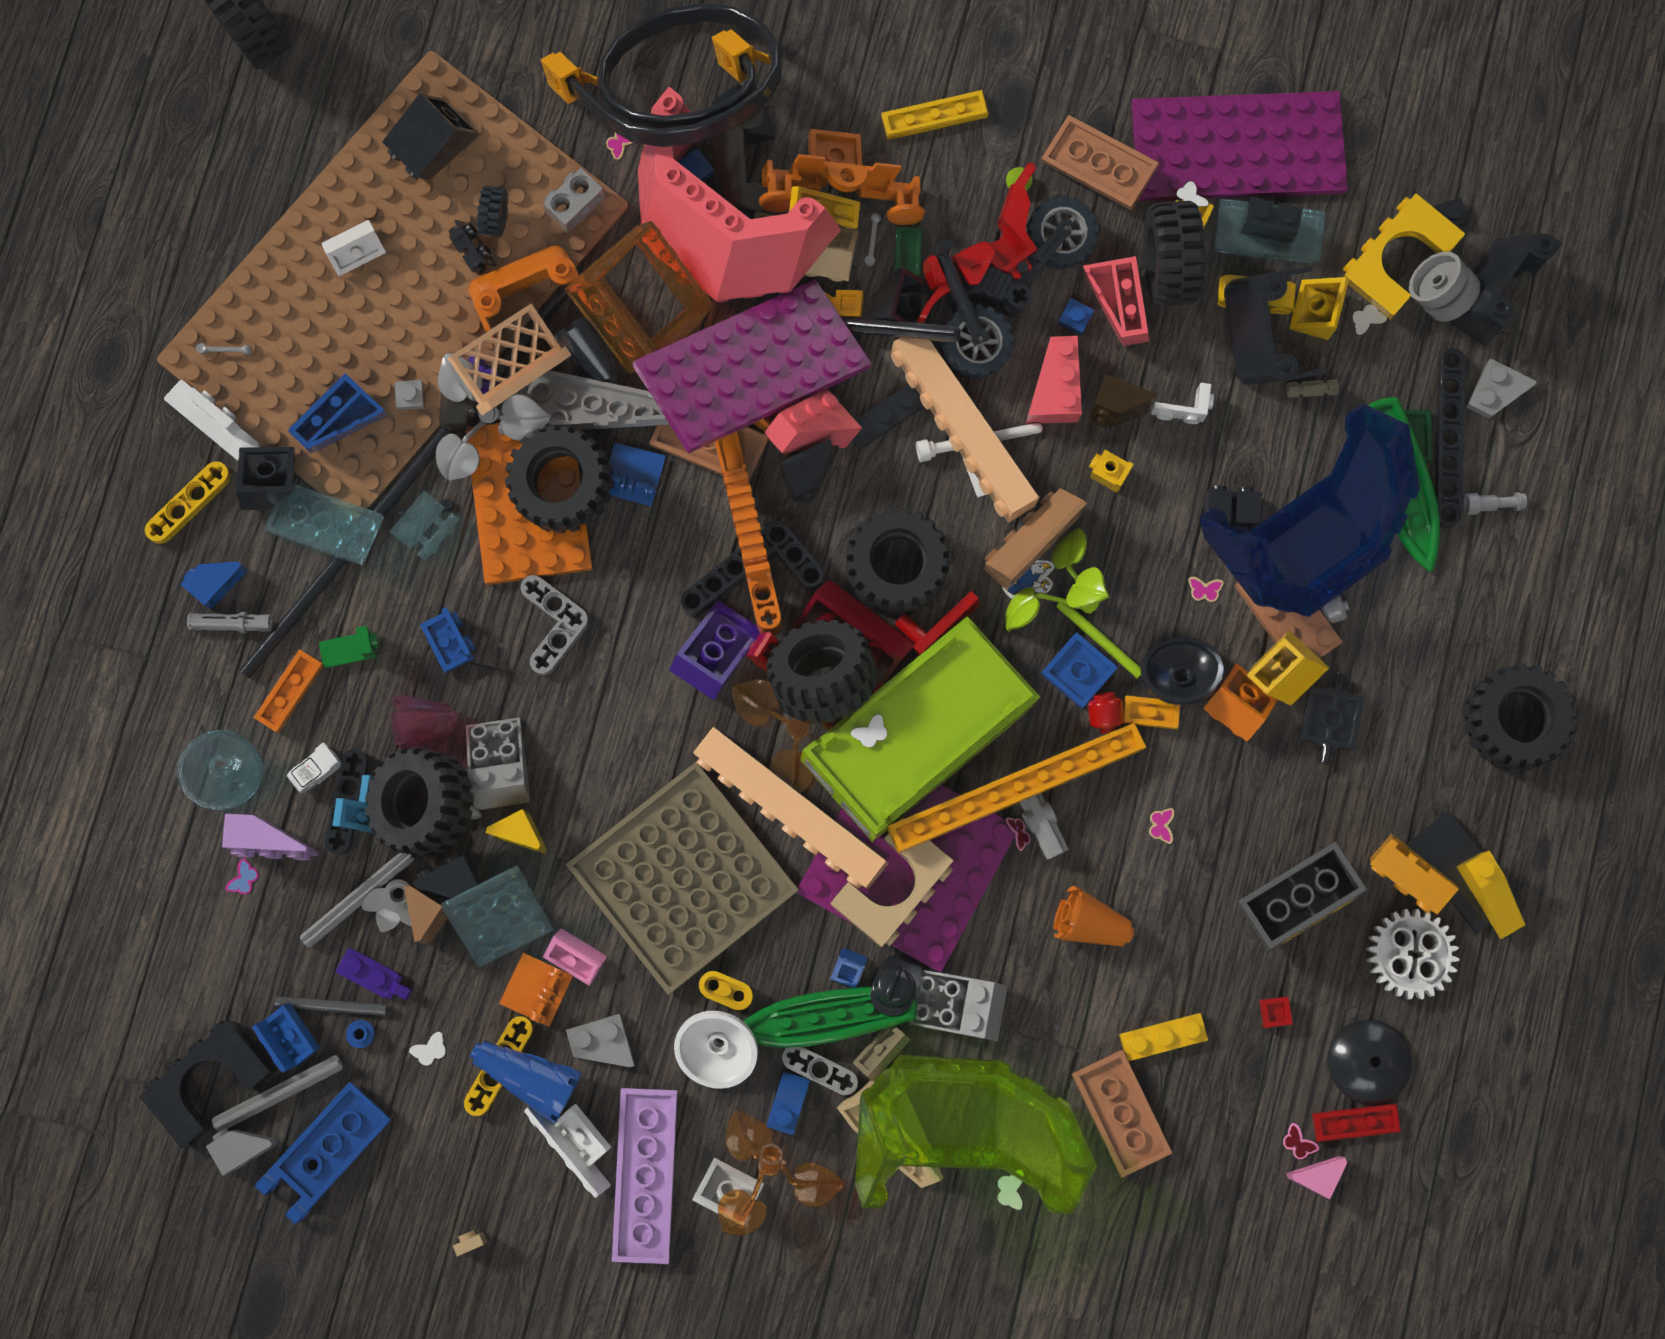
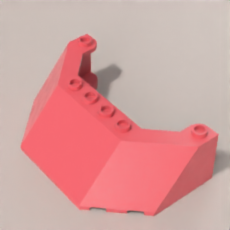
M670 87L667 88L651 110V114L664 116L691 112L684 104L683 98ZM692 144L671 147L643 145L638 167L642 242L718 303L727 302L728 299L742 297L747 299L775 292L780 294L791 292L841 231V228L826 208L809 197L800 199L788 214L749 219L677 162Z

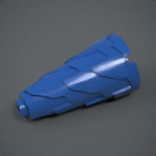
M486 1040L482 1044L477 1042L470 1054V1057L474 1059L472 1064L489 1074L491 1078L504 1086L510 1093L554 1124L558 1122L562 1110L565 1109L582 1075V1072L576 1069L553 1063L538 1056L515 1051L508 1047H502Z

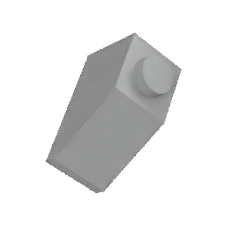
M226 1128L212 1136L213 1142L207 1145L206 1148L222 1176L231 1174L279 1143L275 1138L241 1130L229 1132Z

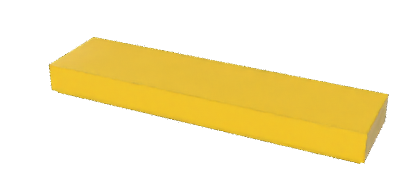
M979 90L881 113V118L887 140L988 118L989 113L983 91Z

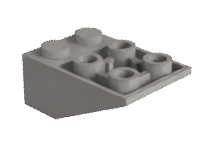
M520 717L466 725L468 778H470L473 787L470 789V793L474 795V808L483 810L530 803L529 780Z
M922 970V982L915 996L917 1001V1017L915 1020L910 1021L909 1024L998 1041L1008 986L995 982Z

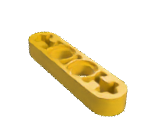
M217 461L208 464L148 521L145 527L146 536L156 544L168 542L228 485L231 480V472L228 467ZM214 470L221 471L223 477L220 480L214 478ZM206 479L208 482H210L213 488L210 489L209 486H207L202 481ZM196 487H203L205 489V495L200 500H193L191 497V493ZM184 506V516L180 519H174L172 517L174 507ZM165 517L174 523L172 527L164 520ZM156 526L162 528L164 532L162 536L156 534L154 530Z
M523 1016L513 1018L508 1023L496 1045L502 1047L508 1045L515 1051L523 1052L534 1032L532 1021ZM524 1021L526 1023L524 1028L528 1031L526 1035L520 1034L516 1041L521 1042L520 1047L514 1042L506 1041L505 1039L508 1035L510 1038L515 1036L517 1030L513 1028L514 1025L521 1024ZM483 1070L480 1071L464 1100L466 1111L473 1116L487 1113L503 1087L499 1083L493 1087L488 1086L484 1081L486 1072ZM480 1085L484 1090L492 1091L493 1093L491 1097L485 1094L481 1101L484 1104V1108H477L475 1111L472 1109L474 1104L471 1102V1099L480 1096L482 1091L477 1090V1087Z

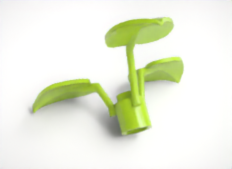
M1077 528V530H1073L1062 538L1052 554V564L1057 569L1066 567L1067 571L1076 581L1069 589L1067 599L1044 593L1035 594V589L1032 587L1022 589L1012 598L1005 615L1007 631L1010 632L1012 629H1018L1030 623L1039 611V599L1063 603L1071 608H1080L1086 613H1091L1098 607L1101 601L1109 598L1104 576L1098 568L1086 569L1079 576L1072 568V564L1082 560L1086 551L1087 540L1082 529Z

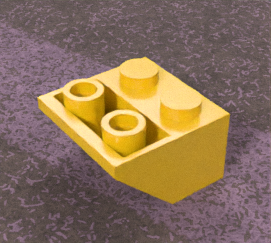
M1289 630L1251 667L1247 676L1267 695L1291 706L1329 667Z

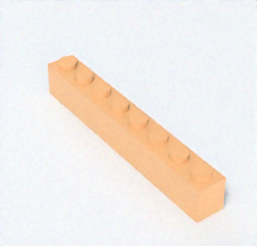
M911 338L895 340L891 351V358L897 367L901 366L910 387L916 388L920 394L923 406L926 409H930L934 414L938 428L942 431L945 430L949 436L952 448L956 452L959 451L963 456L967 470L976 475L985 495L989 494L994 501V508L999 516H1004L1009 523L1033 509L1039 499L1038 495L931 341Z
M713 727L693 752L699 757L697 763L708 772L712 768L720 774L717 779L727 787L731 788L735 785L741 790L739 796L750 805L756 802L763 808L760 812L772 822L776 818L784 824L781 829L794 839L797 835L806 841L803 845L814 855L820 852L826 856L827 860L825 863L836 872L842 869L849 874L846 880L859 890L862 886L869 889L889 864V862Z

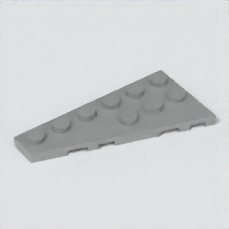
M550 370L513 394L530 397L551 415V419L542 429L543 432L547 431L546 427L549 425H556L558 428H561L562 425L571 426L574 430L670 425L655 400L649 397V391ZM501 420L498 427L500 435H505L503 431L504 420Z

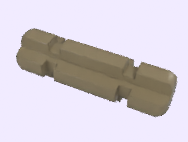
M1323 380L1301 381V384H1298V381L1288 382L1286 385V394L1289 398L1299 397L1301 394L1302 397L1324 396V393H1327V396H1336L1339 393V383L1337 380H1326V383H1323Z

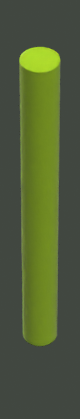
M1059 603L1056 606L1136 678L1141 675V667L1079 612L1063 603Z

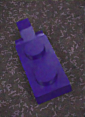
M348 947L335 971L341 976L390 1000L394 994L408 1000L413 992V989L401 984L403 977L398 972Z

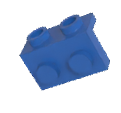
M445 607L442 609L443 613L420 624V627L443 671L448 673L475 659L471 652L475 650V647L468 635L463 637L459 629L463 624L456 611L451 613Z
M290 1002L282 1005L267 1019L256 1023L252 1027L259 1041L265 1046L274 1064L282 1073L299 1066L320 1049Z

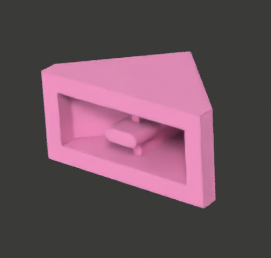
M1337 1156L1286 1174L1288 1179L1324 1198L1330 1199L1347 1165L1345 1157Z

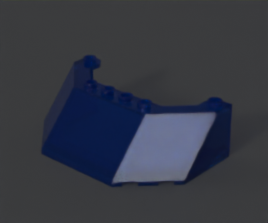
M1362 403L1348 413L1345 418L1344 427L1347 439L1332 473L1252 530L1228 525L1225 512L1219 508H1212L1199 517L1204 539L1256 605L1268 606L1289 613L1295 612L1309 617L1389 559L1393 550L1389 546L1395 533H1401L1408 517L1405 511L1411 498L1416 499L1420 491L1409 424Z

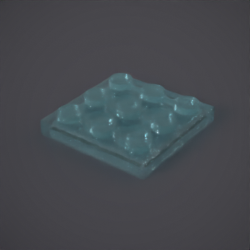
M518 865L441 903L443 911L478 968L553 931L550 920Z

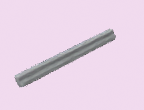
M398 853L306 930L300 936L304 945L312 947L360 907L369 892L376 888H382L414 861L413 855Z
M334 1055L213 1117V1127L217 1132L226 1128L229 1129L332 1076L343 1069L341 1059Z

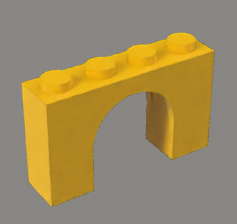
M1415 194L1411 199L1405 197L1396 208L1399 213L1392 220L1388 217L1378 229L1381 231V234L1375 240L1370 238L1360 249L1364 252L1358 260L1352 258L1343 268V271L1346 272L1343 277L1349 279L1348 285L1390 320L1408 301L1411 294L1386 274L1382 265L1384 247L1396 238L1414 237L1425 243L1435 253L1451 252L1465 235L1463 231L1418 194Z

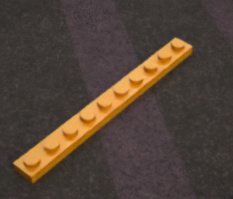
M1132 723L891 824L887 827V830L899 854L1140 752L1146 746L1135 723Z

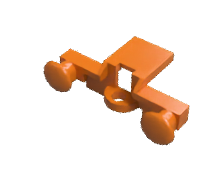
M810 129L808 133L809 155L798 154L789 170L773 169L772 160H767L762 169V187H767L768 193L763 194L759 198V204L769 212L784 213L789 211L792 187L800 186L820 191L821 187H826L829 182L837 190L843 192L856 191L861 198L895 201V206L890 208L886 214L888 220L893 224L910 226L920 222L925 216V210L919 206L918 199L921 193L920 177L914 176L910 184L895 182V178L901 170V165L875 163L873 167L863 166L861 134Z

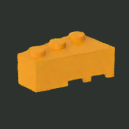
M1392 833L1370 858L1371 868L1383 878L1387 876L1395 882L1393 886L1407 896L1409 893L1416 898V904L1427 913L1432 910L1438 914L1459 890L1454 882Z

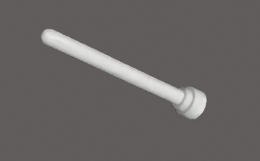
M1033 423L993 432L1000 441L1038 434L1042 431V425L1040 423ZM927 439L916 441L919 462L930 461L931 457H935L938 453L954 450L949 440L938 443L928 442Z

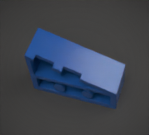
M345 373L288 429V432L312 454L386 417L387 414L378 403Z

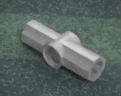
M1042 793L1019 802L1023 810L1022 816L1031 834L1035 835L1046 860L1069 850L1057 827L1055 813L1049 802L1044 800Z

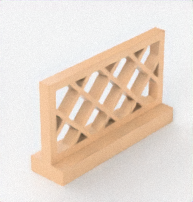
M529 304L448 357V360L479 403L476 408L483 415L570 357L571 353L566 346L560 347L534 306ZM526 313L529 314L534 322L533 330L521 327L522 316ZM503 328L514 331L513 343L501 340ZM520 332L532 335L531 348L518 345ZM537 338L545 339L552 349L548 352L536 350ZM483 341L494 344L493 356L480 353ZM500 346L512 349L511 361L498 358ZM518 350L530 353L528 365L516 363ZM463 354L474 357L473 370L464 368L458 358ZM480 359L492 362L491 375L478 371ZM498 364L510 367L509 378L505 379L496 376ZM477 377L490 380L489 391L485 394H482L476 385Z

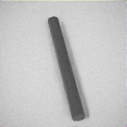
M276 996L274 1001L276 1008H280L282 1005L290 1002L294 1009L382 1016H386L388 1011L387 1004Z

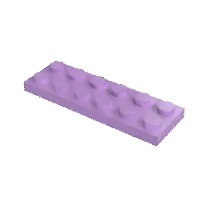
M621 1088L612 1262L669 1264L678 1090Z

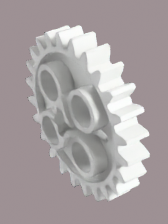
M1408 909L1402 910L1401 917L1397 912L1391 913L1392 921L1388 918L1381 919L1384 928L1380 926L1374 927V930L1379 935L1369 936L1368 938L1375 943L1373 947L1366 948L1367 951L1374 953V957L1367 959V962L1375 963L1376 965L1370 972H1379L1380 976L1376 982L1382 983L1386 981L1385 991L1395 988L1396 997H1400L1404 991L1405 997L1408 1000L1413 998L1414 992L1417 999H1424V991L1429 997L1435 996L1433 987L1438 991H1443L1444 987L1441 981L1451 982L1452 980L1447 973L1457 972L1451 966V962L1459 961V958L1452 956V952L1458 950L1459 947L1450 946L1449 943L1455 938V935L1446 936L1445 933L1449 926L1439 927L1438 925L1441 920L1439 917L1430 921V912H1425L1422 917H1420L1419 909L1413 910L1411 916ZM1413 930H1416L1417 932L1415 938L1412 934ZM1398 931L1402 932L1405 936L1403 946H1399L1395 942L1394 937ZM1425 935H1429L1433 940V945L1429 950L1422 944V939ZM1413 950L1414 953H1417V958L1408 956V951ZM1395 959H1399L1403 964V970L1400 974L1394 972L1392 968ZM1424 962L1429 965L1431 970L1428 977H1424L1420 972V966ZM1411 970L1413 974L1412 979L1409 978V973Z

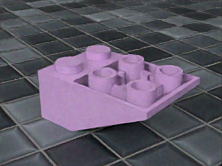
M225 814L222 847L231 850L232 855L255 858V853H259L258 856H265V858L282 859L283 854H287L286 857L293 858L294 860H310V856H319L317 850L267 820L254 815Z

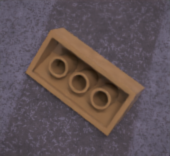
M1061 488L1055 494L1050 491L1040 502L1043 506L1037 512L1031 510L1022 520L1024 525L1018 531L1013 529L1003 539L1005 542L1000 550L995 547L985 557L987 563L984 570L1008 591L1082 515L1087 504L1084 500Z

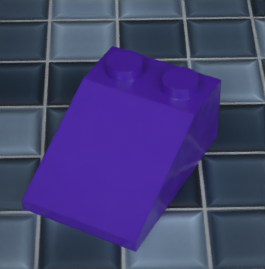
M718 600L676 654L669 671L712 700H715L750 650L752 643L759 636L758 627Z

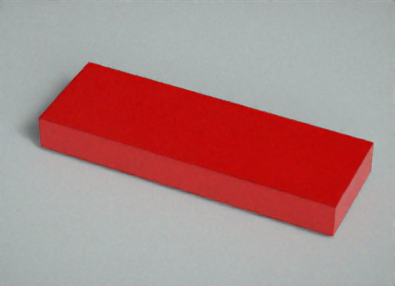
M1395 1103L1312 1113L1316 1142L1401 1132L1398 1108Z

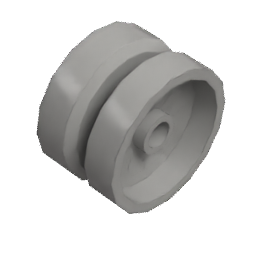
M1440 252L1427 258L1414 271L1409 283V292L1412 298L1419 305L1423 306L1424 310L1437 321L1447 322L1460 317L1471 308L1480 293V281L1474 272L1466 267L1459 256L1452 252Z

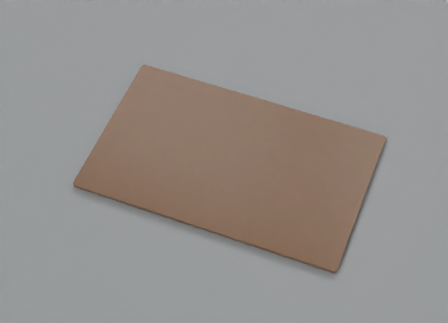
M429 51L158 355L157 361L175 377L183 380L199 393H202L204 390L217 400L214 405L220 410L226 407L237 417L234 422L262 447H294V473L352 520L359 521L462 402L452 401L442 394L438 385V374L444 355L456 353L486 333L469 295L468 288L470 283L482 275L554 245L564 248L575 268H577L628 209V203L438 54ZM419 93L445 99L479 133L472 143L430 180L415 179L410 176L405 170L406 166L401 161L392 158L387 152L389 149L382 143ZM582 168L603 188L606 199L567 234L546 213L543 203L546 196L552 190H557L564 184V179L571 172H576ZM483 186L505 188L508 192V212L503 235L501 237L484 234L478 235L481 242L491 249L493 253L492 258L497 265H485L486 270L482 274L477 275L470 270L462 258L469 251L468 248L463 253H459L449 238V230L457 226L454 222L455 220L470 222L478 230L477 209ZM580 187L576 190V193L583 194L588 188ZM560 205L557 211L564 212L568 210L569 205ZM369 220L386 253L338 277L324 251L322 243ZM549 278L501 299L502 307L499 313L486 319L490 329H493L529 304H532L538 312L560 285L554 283ZM528 313L522 316L521 327L525 328L532 320ZM503 328L501 340L512 343L514 331ZM483 341L480 353L493 356L494 349L492 344ZM199 343L214 347H242L243 345H249L252 348V352L249 355H244L240 352H207L201 355L197 352L196 346ZM500 346L501 353L503 354L508 347ZM463 354L461 357L468 360L470 356ZM484 360L490 367H492V362ZM346 373L385 410L387 416L310 454L291 436L288 429ZM422 380L425 409L398 411L396 408L395 382Z

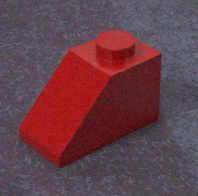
M769 632L760 633L755 642L752 643L746 657L757 667L768 672L766 667L767 661L770 658L769 655L772 649L778 646L779 640Z

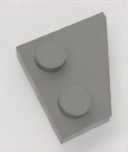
M1490 358L1465 407L1490 419L1501 409L1531 389L1537 381Z
M621 1014L566 1030L573 1057L626 1067L635 1066Z

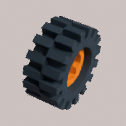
M483 186L477 209L479 234L498 237L503 235L508 212L507 189Z

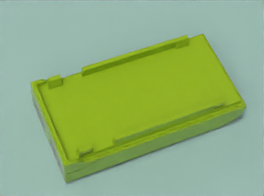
M967 616L872 694L867 702L864 701L861 708L857 711L853 710L849 716L843 718L823 736L804 748L800 760L873 843L887 831L889 825L903 818L1019 720L1039 700L1040 696ZM876 715H881L884 722L883 726L887 731V736L884 740H876L873 747H866L862 745L860 740L851 735L853 729L860 727L868 728L872 718Z

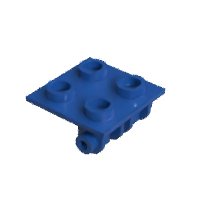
M614 442L609 459L613 469L611 477L614 479V488L609 489V493L613 497L652 507L666 456Z

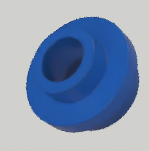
M365 1020L352 1022L346 1031L347 1041L355 1048L369 1046L375 1037L373 1026ZM358 1029L364 1031V1037L360 1040L355 1036Z

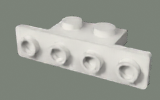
M180 380L164 397L167 403L237 461L239 459V448L261 447L256 440L234 422L237 417L226 407L220 410L214 405L217 400L205 390L199 393L195 388H191L183 380Z
M576 1104L568 1109L556 1124L548 1121L531 1106L524 1110L530 1122L545 1136L548 1144L559 1153L566 1166L577 1175L588 1192L597 1198L611 1186L594 1164L611 1146Z

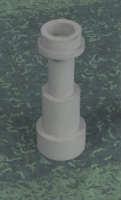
M1515 492L1513 497L1479 496L1478 493H1467L1463 497V510L1466 515H1476L1482 511H1496L1498 508L1514 507L1515 511H1520L1527 507L1526 494Z

